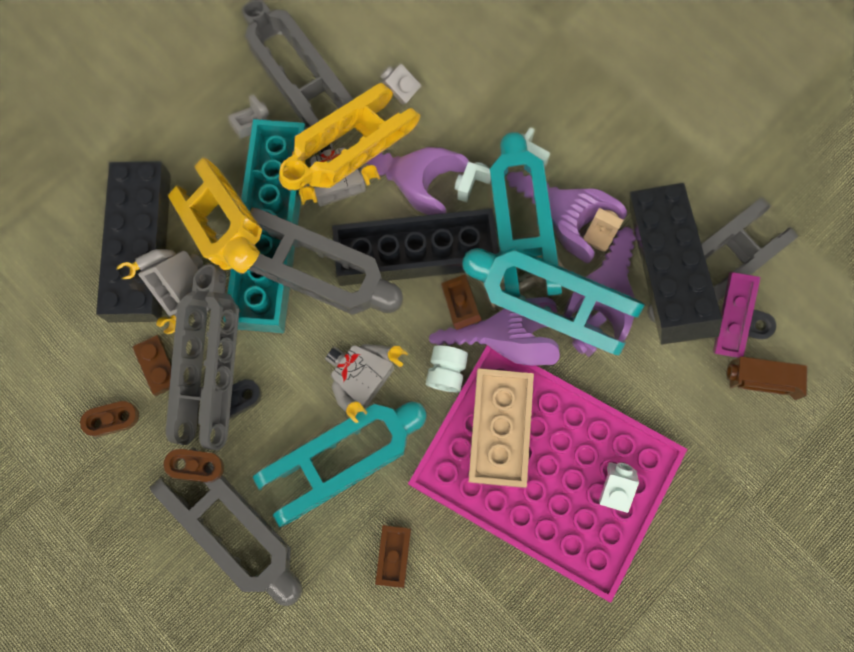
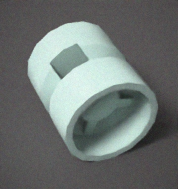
M434 346L431 363L434 367L428 370L425 384L441 391L460 392L463 375L460 371L465 370L468 353L454 347Z

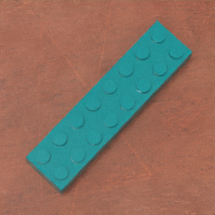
M253 119L241 197L249 211L251 208H257L298 225L301 206L300 189L294 191L284 188L279 181V171L284 160L292 156L295 136L307 129L305 123ZM262 230L260 240L255 246L259 250V254L272 259L281 240L270 236L267 231ZM292 245L283 263L292 268L295 246ZM232 268L227 294L231 295L239 308L238 330L284 333L290 288L250 270L240 274Z

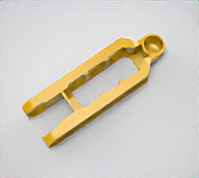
M379 83L296 135L292 156L281 164L279 181L284 188L294 191L303 188L307 184L313 187L331 188L410 133L418 124L420 114L413 108H409L401 114L398 112L386 121L381 119L376 113L386 107L393 96V92L384 83ZM353 128L363 135L357 144L348 150L343 149L341 154L330 162L316 161L310 168L305 164L306 159Z
M202 157L194 167L204 183L191 197L179 185L173 188L168 197L203 257L219 265L223 270L233 268L242 274L254 264L259 256V250L255 244L260 240L262 228L223 173L210 160ZM218 204L231 222L229 230L219 240L215 237L217 233L207 224V216Z

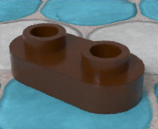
M126 401L92 408L82 415L80 427L85 434L93 437L117 433L134 427L139 419V411L135 405ZM128 412V413H129L128 419L125 420V421H123V420H122V415H123V413ZM101 419V426L96 428L95 422Z
M175 449L165 457L164 470L172 478L211 483L217 481L222 476L224 463L218 455L210 452ZM184 459L186 465L183 469L179 470L177 464L180 460ZM209 463L214 465V470L211 473L206 472V466Z

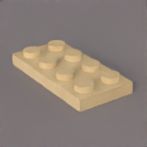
M477 369L468 483L527 487L533 373Z

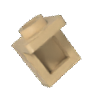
M599 208L583 239L590 246L606 252L623 220L613 211Z

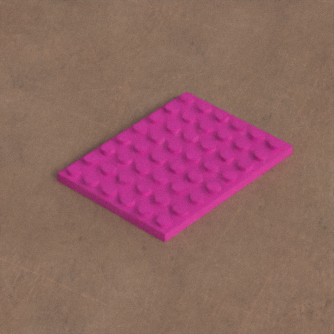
M487 345L408 485L611 603L688 449L536 365L530 366L514 363ZM477 369L534 374L526 488L468 483ZM609 462L614 464L625 463L637 471L639 484L628 513L600 505L599 498L608 475L607 467Z

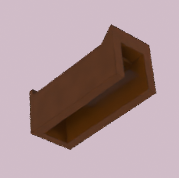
M740 356L731 361V364L727 367L726 377L727 380H730L729 388L731 389L738 386V389L790 395L794 400L807 396L808 365Z

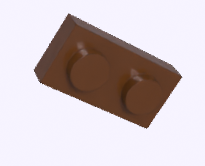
M466 274L441 283L456 330L482 321Z
M156 335L133 346L138 362L154 396H158L170 389L172 362L162 339Z
M382 525L375 585L405 587L411 528Z

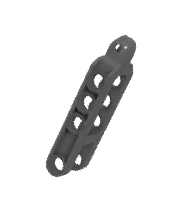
M252 0L243 6L242 14L248 24L245 38L248 41L251 53L300 120L305 123L307 129L319 122L313 113L312 106L308 102L309 100L324 91L338 109L353 100L287 11L278 9L270 11L262 0ZM276 34L284 35L316 79L300 89L296 84L292 85L282 65L278 66L268 46L264 47V42Z
M761 197L701 245L705 259H708L726 244L743 263L733 272L751 275L793 242L799 235L790 226L761 249L744 231V229L772 207ZM729 275L713 287L717 302L725 296ZM650 303L647 310L648 317L656 324Z
M257 208L250 209V213L262 230L267 231L270 236L281 240V243L272 259L259 254L257 260L248 270L351 315L361 313L369 308H374L383 313H393L401 307L403 303L401 289L395 284L382 279L375 258ZM292 245L297 248L302 246L316 252L323 259L327 257L341 263L346 269L351 267L365 273L366 277L360 289L350 293L283 263Z
M207 264L202 266L193 277L192 291L185 295L177 304L166 437L170 443L188 445L193 441L197 429L200 400L198 424H200V443L202 448L217 451L225 445L228 437L239 308L231 295L225 294L226 274L223 269L216 265ZM201 275L204 277L202 282L200 281ZM211 309L209 332L206 334L208 346L207 357L204 360V366H206L204 387H200L207 312ZM191 313L194 315L192 326L189 324V315ZM223 315L225 316L224 328L221 327V317ZM190 340L192 348L190 353L188 354L186 351L187 342ZM220 343H222L223 345V352L221 356L218 355V348ZM188 368L189 378L185 382L183 374L185 369ZM220 372V382L216 385V374ZM183 424L184 432L183 435L179 437L178 430L180 425ZM213 429H215V438H214V440L211 442V441H210L211 431H212Z
M191 447L189 449L193 451H198L195 447ZM209 463L206 466V472L211 473L214 470V466ZM223 475L215 482H204L210 491L193 507L183 496L177 495L163 481V477H160L149 487L154 496L242 592L266 591L281 606L293 605L300 599L303 591L302 584L289 569L291 548ZM218 499L271 554V564L258 577H253L240 563L242 560L239 557H234L221 543L223 539L220 536H215L203 523L204 519L201 515Z

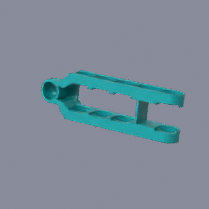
M509 132L500 142L501 156L490 168L500 252L516 247L535 256L542 255V259L558 265L544 161L528 151L526 139L522 134ZM524 165V170L532 176L533 198L536 204L537 225H539L540 237L513 240L504 177L509 172L508 167ZM512 266L507 268L503 275L505 291L519 297L517 268ZM546 280L548 296L562 294L560 285Z
M516 247L508 248L497 254L475 248L468 251L463 257V270L470 277L484 282L491 303L614 355L620 356L626 341L622 340L621 342L603 333L600 328L586 323L595 302L598 301L638 318L645 306L643 302ZM516 266L584 295L585 298L575 318L572 316L567 318L555 313L546 305L543 308L525 299V296L519 295L518 297L501 290L499 284L506 269Z
M410 401L394 410L373 404L366 408L367 414L359 412L355 418L359 421L358 423H354L349 418L256 473L252 478L258 489L262 490L263 486L280 477L285 478L302 468L313 490L273 514L279 528L293 522L403 456L408 436L425 424L427 413L423 405ZM378 419L380 421L383 420L392 434L390 444L323 483L312 464V458L329 448H336L337 443L352 434L358 435L361 433L360 430L374 421Z

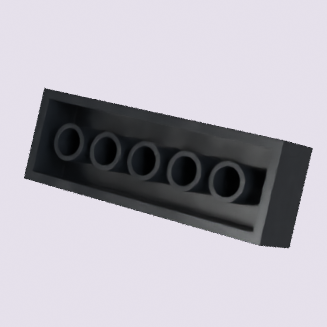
M162 161L109 162L96 315L108 323L157 322L162 317L161 304L138 275L141 269L137 270L130 279H121L130 274V269L127 266L116 270L117 266L121 263L136 262L135 258L152 250L166 249L169 213L168 194L170 193L171 173Z
M684 182L631 191L630 214L660 344L718 337L722 317Z
M493 208L332 225L333 241L375 258L382 279L386 281L465 273L462 265L463 257L471 249L480 248L493 254L499 253ZM335 261L336 277L340 286L363 283L366 277L365 273L351 267L346 269L341 263Z

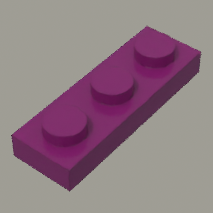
M735 272L729 273L721 311V329L719 336L715 339L713 353L737 358L744 356L761 277Z

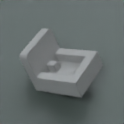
M401 63L395 67L389 65L380 74L382 80L379 83H384L390 88L394 97L402 105L406 104L422 86Z
M254 94L249 96V108L228 116L230 126L240 139L251 135L253 119L267 120L266 117L269 116L265 103L263 101L259 102Z

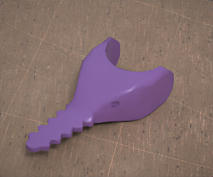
M426 147L403 157L396 156L392 158L390 153L382 155L381 152L368 161L367 164L376 166L379 176L386 174L387 180H393L416 210L427 215L446 213V208L427 193L429 184L439 174L448 171L465 172L469 161L464 155L445 148Z
M522 171L517 173L510 172L507 175L509 186L511 188L517 187V193L524 192V197L532 198V203L535 204L531 176H523ZM547 183L552 224L557 240L568 252L585 263H590L594 257V251L580 237V229L585 224L593 221L599 208L613 211L619 218L624 220L627 216L625 206L617 199L598 189L559 190L557 187L549 188Z
M625 227L623 230L617 231L616 235L618 238L613 239L614 245L609 247L611 253L605 255L607 260L602 262V267L586 277L635 298L627 277L629 273L627 267L631 265L628 259L632 257V253L629 250L634 248L632 242L636 238L633 235V230ZM573 291L563 316L570 318L574 312L578 311L585 296ZM596 301L593 310L600 311L609 319L614 329V338L621 342L622 340L625 341L634 316Z
M546 297L526 299L543 308L546 305L553 312L557 313L556 303L552 299ZM505 308L486 321H479L477 324H472L458 330L451 327L446 331L439 329L429 336L430 343H435L437 346L444 343L450 346L455 342L458 345L464 342L472 345L477 341L480 344L488 345L510 361L523 365H554L560 356L559 346L554 340L532 335L534 331L547 326Z

